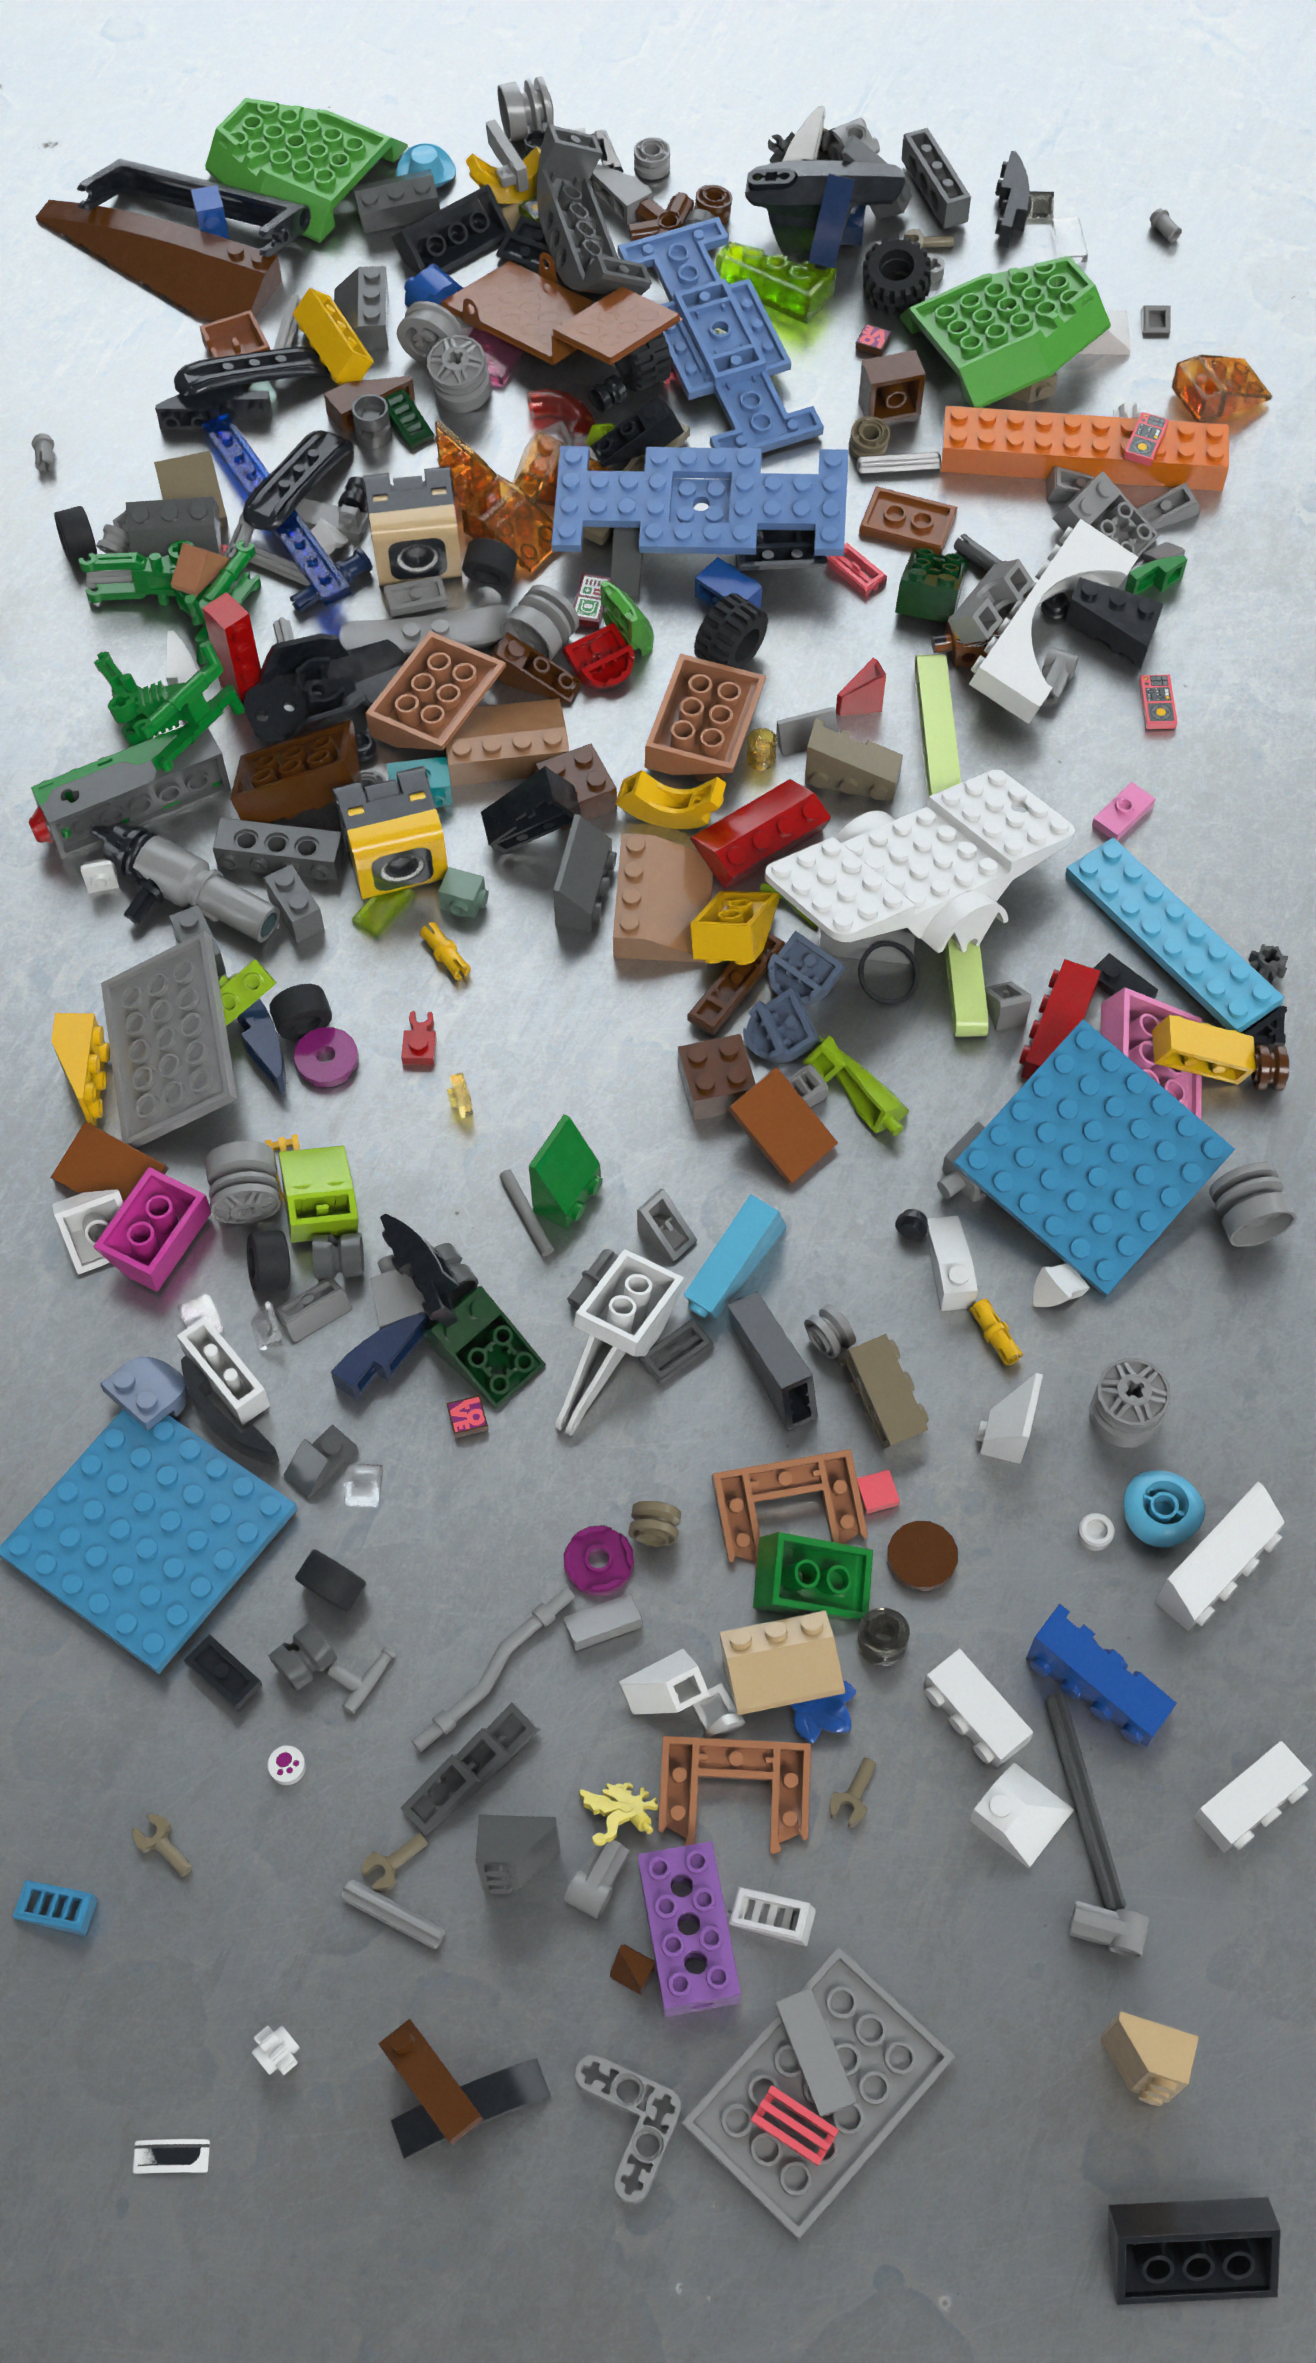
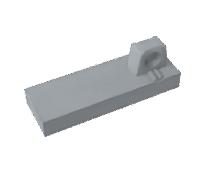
M493 119L485 122L488 145L502 165V167L496 169L498 181L502 187L516 185L519 193L528 190L527 167L497 121Z
M303 498L283 523L284 525L311 531L322 518L342 532L349 540L361 542L368 527L369 518L368 513L361 512L358 507L355 508L345 504L339 507Z

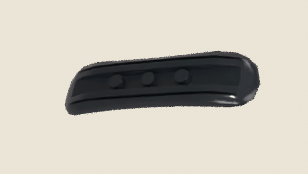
M293 346L194 361L184 365L177 371L174 377L175 390L181 395L193 396L231 386L294 377L330 376L331 373L321 363L320 356L316 350L309 347Z
M314 430L306 435L293 451L252 491L243 508L244 521L259 530L271 531L279 528L322 477L353 450V443L344 437L324 430Z

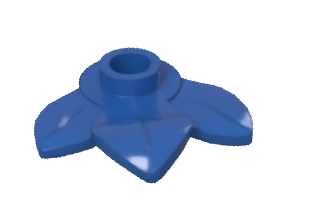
M843 1680L844 1694L790 1705L795 1711L794 1727L801 1738L813 1744L819 1737L821 1729L833 1733H847L851 1731V1717L844 1703L855 1696L856 1690L847 1681Z

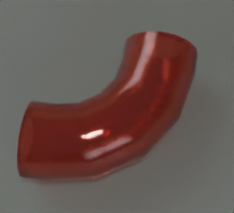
M555 389L527 392V403L532 420L543 418L558 419L567 426L569 433L574 437L588 435L592 425H595L593 416L584 402L568 392Z

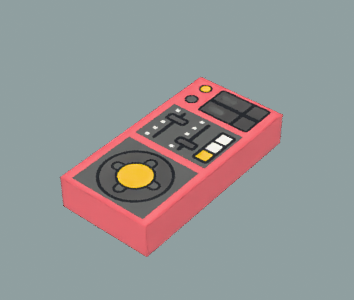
M1142 412L1126 447L1123 459L1151 467L1168 427L1169 419Z
M1140 675L1139 687L1146 729H1176L1177 716L1170 675Z

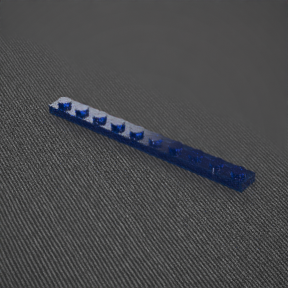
M227 413L203 423L202 427L205 435L247 495L250 496L252 491L270 473ZM294 510L279 528L273 529L277 538L325 606L351 595L350 585L298 512Z

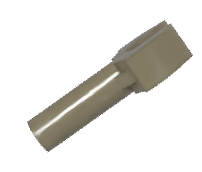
M911 229L904 233V238H910L911 243L915 241L920 243V249L954 246V236L925 237L920 229Z
M864 1757L848 1791L833 1793L829 1804L831 1819L836 1817L841 1806L849 1805L852 1807L853 1813L849 1819L848 1827L852 1828L863 1820L867 1807L862 1804L861 1796L877 1765L873 1760Z
M148 1814V1819L157 1829L156 1834L153 1837L147 1838L137 1828H133L135 1844L142 1853L157 1850L181 1877L186 1876L193 1866L168 1840V1832L171 1830V1825L164 1817Z
M418 1833L389 1856H380L376 1852H372L365 1859L361 1873L365 1877L376 1868L384 1869V1876L378 1879L372 1885V1888L376 1892L390 1890L397 1885L395 1879L397 1868L425 1848L428 1843L422 1834Z

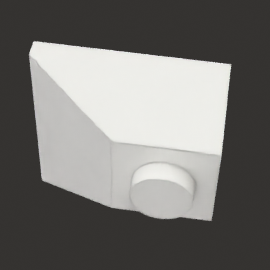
M1105 309L1111 327L1078 354L1130 355L1131 346L1127 311Z
M118 1189L84 1192L52 1204L55 1218L78 1275L110 1263L93 1246L123 1205Z
M1035 1373L990 1410L988 1421H980L976 1438L977 1441L982 1442L980 1454L1021 1464L1030 1437L1043 1374Z
M1013 1763L974 1808L969 1821L1027 1868H1030L1074 1809L1016 1763Z

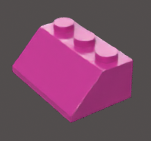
M149 1167L93 1247L128 1278L158 1292L211 1215L206 1194Z

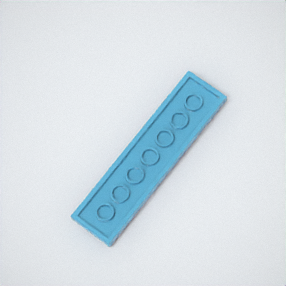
M1114 837L1066 868V876L1227 1030H1236L1241 1033L1283 1004L1284 996Z

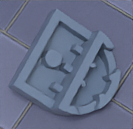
M796 930L777 955L775 953L772 954L768 963L770 986L779 996L792 987L798 992L804 1005L822 1000L847 969L844 964Z
M792 987L767 1004L758 1001L749 1011L751 1017L747 1028H743V1036L748 1048L761 1058L774 1063L793 1061L821 1043L798 992Z
M153 1357L134 1358L100 1383L102 1391L146 1431L150 1430L170 1413L177 1417L186 1405L187 1385L182 1374L168 1363Z

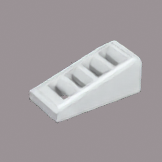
M738 1887L729 1925L786 1942L807 1946L815 1916V1908L808 1902ZM754 1900L756 1902L751 1921L745 1920L749 1901ZM765 1904H768L770 1908L766 1924H762L760 1921ZM780 1908L785 1909L781 1928L775 1927ZM796 1912L799 1913L796 1929L792 1931L791 1927Z

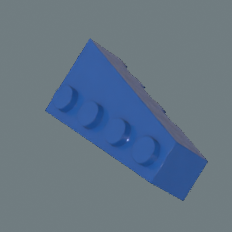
M1059 1604L1034 1637L1026 1660L1030 1662L1031 1668L1043 1677L1050 1676L1058 1682L1061 1690L1073 1699L1080 1698L1088 1704L1091 1712L1096 1717L1105 1722L1110 1720L1121 1728V1733L1126 1739L1132 1743H1141L1147 1747L1177 1703L1140 1671H1134L1133 1674L1127 1670V1663L1114 1649L1103 1650L1093 1638L1095 1633L1085 1624L1081 1625L1080 1628L1076 1627L1066 1618L1070 1611Z

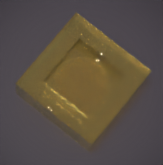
M463 1072L450 1075L452 1088L447 1089V1095L451 1108H458L460 1118L472 1116L471 1097Z

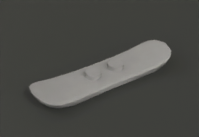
M490 604L456 612L419 617L350 621L341 626L339 638L346 650L389 639L406 656H410L427 633L432 631L470 648H482L498 643L503 638L500 632L501 623L510 611L508 606Z

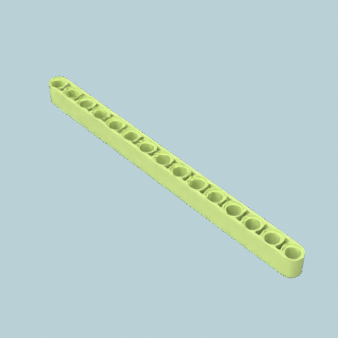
M946 654L915 656V682L928 799L931 795L961 783ZM952 935L944 951L954 1037L987 1036L988 1010L980 945L975 946L972 943L973 940H971L967 945V951L963 953L958 948Z

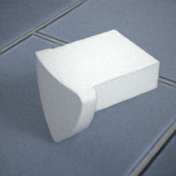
M321 518L298 545L309 563L318 567L335 548H342L348 542V538L333 525Z
M1067 1263L1054 1267L1046 1266L1041 1269L1037 1276L1033 1291V1305L1036 1307L1059 1305L1068 1300L1083 1296L1090 1287L1081 1275Z
M720 1683L708 1689L710 1696L691 1705L705 1731L703 1734L704 1738L722 1739L734 1733L746 1723L742 1715H737L733 1702L723 1684Z

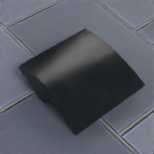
M521 216L513 232L506 233L496 252V256L539 272L540 254L545 252L551 256L540 222ZM543 259L544 265L549 268L548 261Z

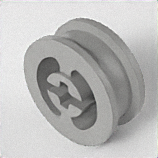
M418 301L411 304L405 313L404 319L397 328V339L403 350L410 357L424 364H427V357L431 348L437 342L452 335H462L461 326L454 315L444 307L429 301Z

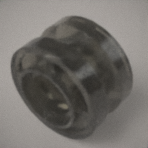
M876 1608L866 1613L860 1622L857 1636V1648L861 1656L867 1662L882 1667L891 1666L899 1662L906 1653L910 1636L907 1620L902 1614L890 1608ZM886 1634L891 1639L880 1640L875 1635Z

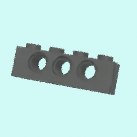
M928 127L904 134L901 161L942 227L946 229L967 223L971 195Z
M220 818L212 848L217 866H223L227 869H248L259 873H274L292 864L299 876L314 877L318 880H338L345 852L342 832Z

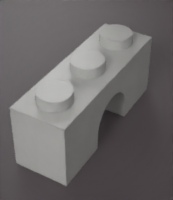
M1015 559L994 564L948 620V623L962 644L988 640L1003 621L997 611L1009 603L1019 601L1034 583L1021 561Z

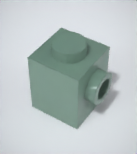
M449 867L438 890L440 909L449 911L456 916L476 918L480 907L484 908L486 906L489 891L485 889L484 876Z

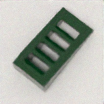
M404 389L384 397L388 404L390 424L410 449L435 438L433 431ZM418 429L421 430V431H419V432H417V433H415V434H413V435L410 436V433H412V432H414V431H416V430H418Z

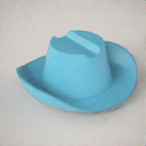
M420 143L411 146L404 152L397 165L396 176L431 169L435 186L439 188L455 177L456 166L451 157L441 147L431 143Z
M1153 1470L1136 1475L1128 1484L1124 1495V1514L1129 1528L1141 1541L1156 1547H1172L1186 1541L1198 1531L1205 1517V1504L1197 1489L1184 1477L1169 1471Z

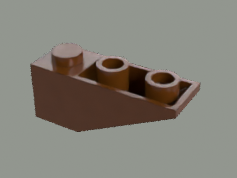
M509 632L503 636L490 654V656L506 662V667L498 676V680L507 686L549 699L560 698V702L565 704L572 702L582 682L579 678Z

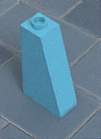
M749 1195L684 1293L685 1298L690 1302L688 1308L702 1318H705L707 1314L715 1319L718 1318L787 1227L778 1210L754 1195Z

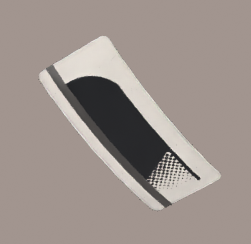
M208 2139L138 2140L135 2142L133 2173H206L208 2171L210 2141Z

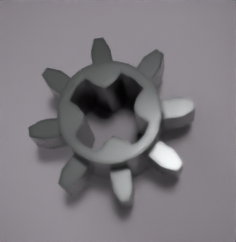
M1262 944L1259 953L1251 951L1248 959L1250 965L1271 985L1274 984L1276 976L1284 978L1287 971L1285 965L1288 956H1283L1278 946Z

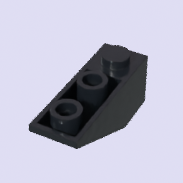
M658 395L592 444L591 448L600 465L607 467L646 454V447H665L685 431L674 412Z

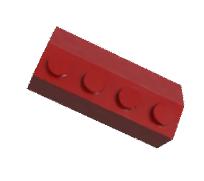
M789 779L695 834L690 840L725 890L823 831L831 816L814 792Z

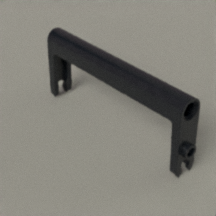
M122 158L83 180L76 189L81 192L86 191L88 194L87 199L82 200L78 205L79 208L85 210H92L122 192L194 209L191 190L217 185L225 218L262 227L259 230V235H262L263 239H270L272 236V241L260 249L259 252L260 255L266 257L272 256L306 232L311 221V210L307 205Z

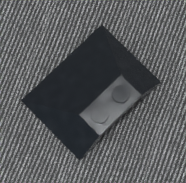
M758 530L756 555L735 554L736 569L740 571L827 567L828 562L827 556H815V530Z

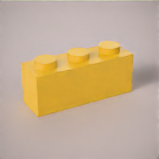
M1168 1015L1152 1030L1154 1064L1237 1085L1256 1071L1253 1036L1239 1033L1236 1030L1218 1028L1209 1023L1191 1021L1177 1015Z

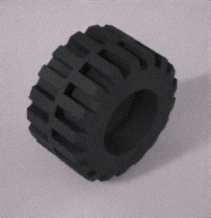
M896 236L890 241L886 238L882 240L881 245L877 243L873 245L872 252L868 251L865 255L866 260L863 261V290L866 299L870 300V305L873 308L878 306L879 312L884 313L887 310L889 315H895V312L902 314L908 308L925 301V296L929 295L931 286L930 257H927L926 249H920V243L917 241L911 243L910 238L907 237L904 240H899V236ZM894 271H901L910 275L900 281H892L884 277Z
M663 332L614 363L621 378L635 392L653 386L670 377L671 356Z
M737 593L726 595L712 607L702 621L694 642V654L700 659L743 669L755 656L764 640L768 628L767 613Z

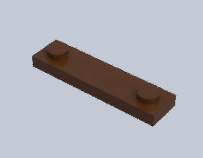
M769 933L764 950L754 962L738 965L731 961L687 1014V1020L714 1036L768 970V963L772 954L775 953L777 955L785 945V942Z

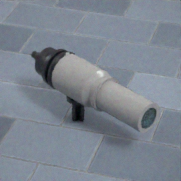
M121 823L115 826L111 832L98 826L93 827L92 834L105 842L103 846L104 858L114 863L120 874L133 882L138 881L135 886L139 892L124 913V916L129 918L131 922L140 924L154 902L162 903L166 898L182 908L199 905L204 917L213 922L219 920L260 943L266 941L274 932L280 918V909L226 880L220 871L216 869L210 870L209 863L166 840L157 833L150 832L144 827L132 828Z

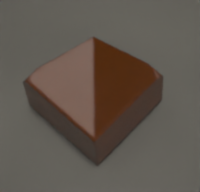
M621 1944L611 1968L610 1977L642 1996L655 1972L654 1960L626 1944Z

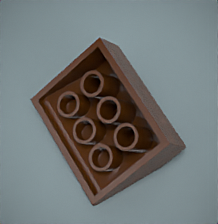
M352 719L241 755L230 797L240 820L270 824L272 821L280 818L290 819L302 811L311 808L313 810L321 809L328 803L333 802V787L358 781L361 782Z

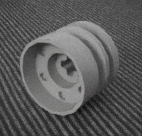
M543 76L534 78V86L530 79H525L523 93H521L516 81L498 85L497 97L504 133L510 142L524 140L528 133V126H530L531 131L541 130L542 128L546 132L549 124L554 125L553 102Z
M452 335L437 342L431 348L427 357V368L438 402L445 409L456 413H467L480 408L488 400L492 389V381L481 345L473 338L464 335Z
M535 585L530 588L519 601L518 606H515L503 620L500 632L502 637L509 632L552 660L562 648V644H565L579 627V617L570 601L560 592L549 586Z
M235 1141L213 1149L206 1156L207 1182L210 1185V1210L215 1219L232 1224L253 1223L273 1216L280 1209L281 1197L278 1193L279 1183L276 1180L275 1152L270 1146L255 1141Z
M1257 1162L1231 1170L1218 1178L1209 1189V1194L1218 1214L1224 1216L1221 1222L1230 1243L1234 1246H1253L1276 1238L1286 1232L1297 1219L1287 1194L1281 1193L1284 1187L1278 1178L1279 1176L1274 1165L1271 1163Z
M1124 1358L1111 1363L1102 1372L1089 1406V1418L1095 1432L1107 1443L1121 1448H1135L1147 1443L1157 1433L1171 1399L1170 1385L1165 1375L1152 1363L1139 1358Z

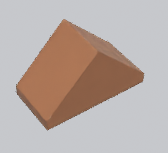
M182 543L171 587L197 597L218 575L219 571L228 564L229 558L204 548Z

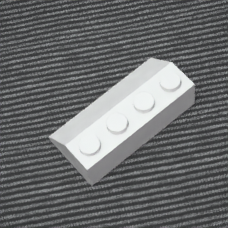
M1259 1481L1169 1576L1155 1601L1161 1609L1187 1631L1196 1623L1202 1627L1216 1611L1211 1606L1219 1598L1225 1602L1238 1587L1234 1581L1241 1574L1247 1578L1261 1562L1256 1557L1263 1550L1270 1553L1283 1538L1278 1533L1285 1522L1267 1490Z

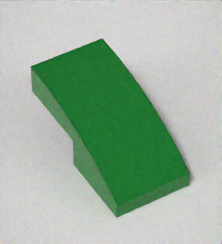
M1184 555L1172 556L1141 565L1128 573L1124 591L1139 595L1154 585L1162 592L1183 579L1188 559Z

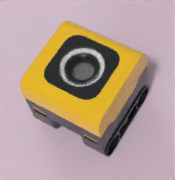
M424 766L396 772L397 783L393 779L364 786L365 792L360 781L332 788L344 847L348 852L362 900L440 881L445 877L448 870L445 840Z

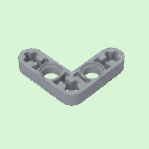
M585 2056L578 2062L575 2069L576 2083L583 2092L639 2118L614 2180L615 2192L619 2199L629 2204L639 2203L649 2193L680 2118L681 2100L676 2092L600 2056ZM594 2064L598 2065L599 2074L609 2080L611 2071L618 2074L612 2081L609 2095L603 2093L606 2084L599 2080H594L592 2085L586 2084V2075L582 2073L584 2068L590 2070ZM624 2080H632L639 2087V2095L632 2102H623L617 2095V2087ZM664 2097L671 2099L670 2107L675 2109L673 2114L666 2113L661 2122V2127L668 2128L666 2134H663L656 2127L644 2125L646 2119H649L654 2124L657 2108L653 2104L655 2101L662 2102ZM645 2134L654 2135L660 2144L658 2152L652 2157L642 2156L637 2150V2141ZM630 2157H633L640 2164L652 2166V2169L648 2173L642 2168L639 2175V2183L643 2185L642 2190H634L631 2195L625 2193L626 2187L621 2180L623 2177L630 2178L632 2176L635 2164H628Z

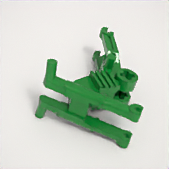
M180 540L172 543L168 548L169 554L163 557L159 553H152L149 557H144L138 552L110 554L89 553L90 561H85L83 558L78 559L80 569L87 573L131 569L133 579L131 583L96 584V592L87 588V598L92 603H99L103 600L143 599L147 594H156L159 604L166 606L170 603L169 596H175L180 610H184L192 617L193 625L204 624V627L195 638L197 643L196 661L199 664L207 663L199 645L205 641H210L202 608L226 592L243 606V602L251 591L258 590L261 587L260 575L257 574L253 579H250V573L245 572L231 591V585L234 581H238L240 573L256 555L254 543H250L245 548L243 540L237 542V552L228 564L219 571V575L212 585L208 584L197 597L171 587L182 543L194 546L190 541Z
M205 641L199 645L207 664L187 682L164 686L160 680L158 685L153 683L150 688L146 686L142 689L137 686L130 673L124 675L114 664L109 652L98 653L97 657L99 660L94 661L98 671L101 672L112 687L113 698L108 703V709L115 722L126 723L121 732L129 747L150 740L154 735H159L160 731L161 733L166 732L167 728L172 730L173 726L179 727L178 720L188 722L189 725L183 731H180L179 735L151 760L157 771L163 768L165 773L169 772L174 767L173 761L187 747L196 742L197 738L224 713L223 710L228 705L234 715H240L245 711L232 684L225 686L213 699L206 702L202 693L224 672V667L210 641Z

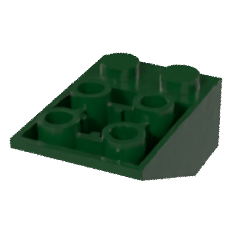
M927 548L913 549L900 579L895 613L947 623V618L957 610L969 560L953 553L940 555Z
M479 1286L470 1289L453 1304L459 1321L447 1328L436 1319L421 1333L441 1358L496 1409L546 1364L484 1288Z

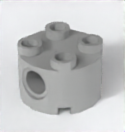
M860 117L825 131L822 147L823 151L828 150L829 154L825 161H845L841 153L850 136L854 135L875 153L880 152L879 141L876 137L871 136L864 118Z

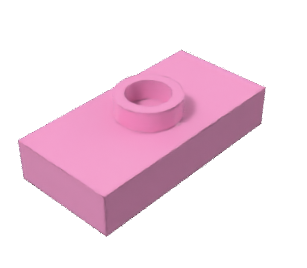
M1131 782L1094 817L1092 826L1110 839L1114 837L1118 841L1154 806L1155 798Z

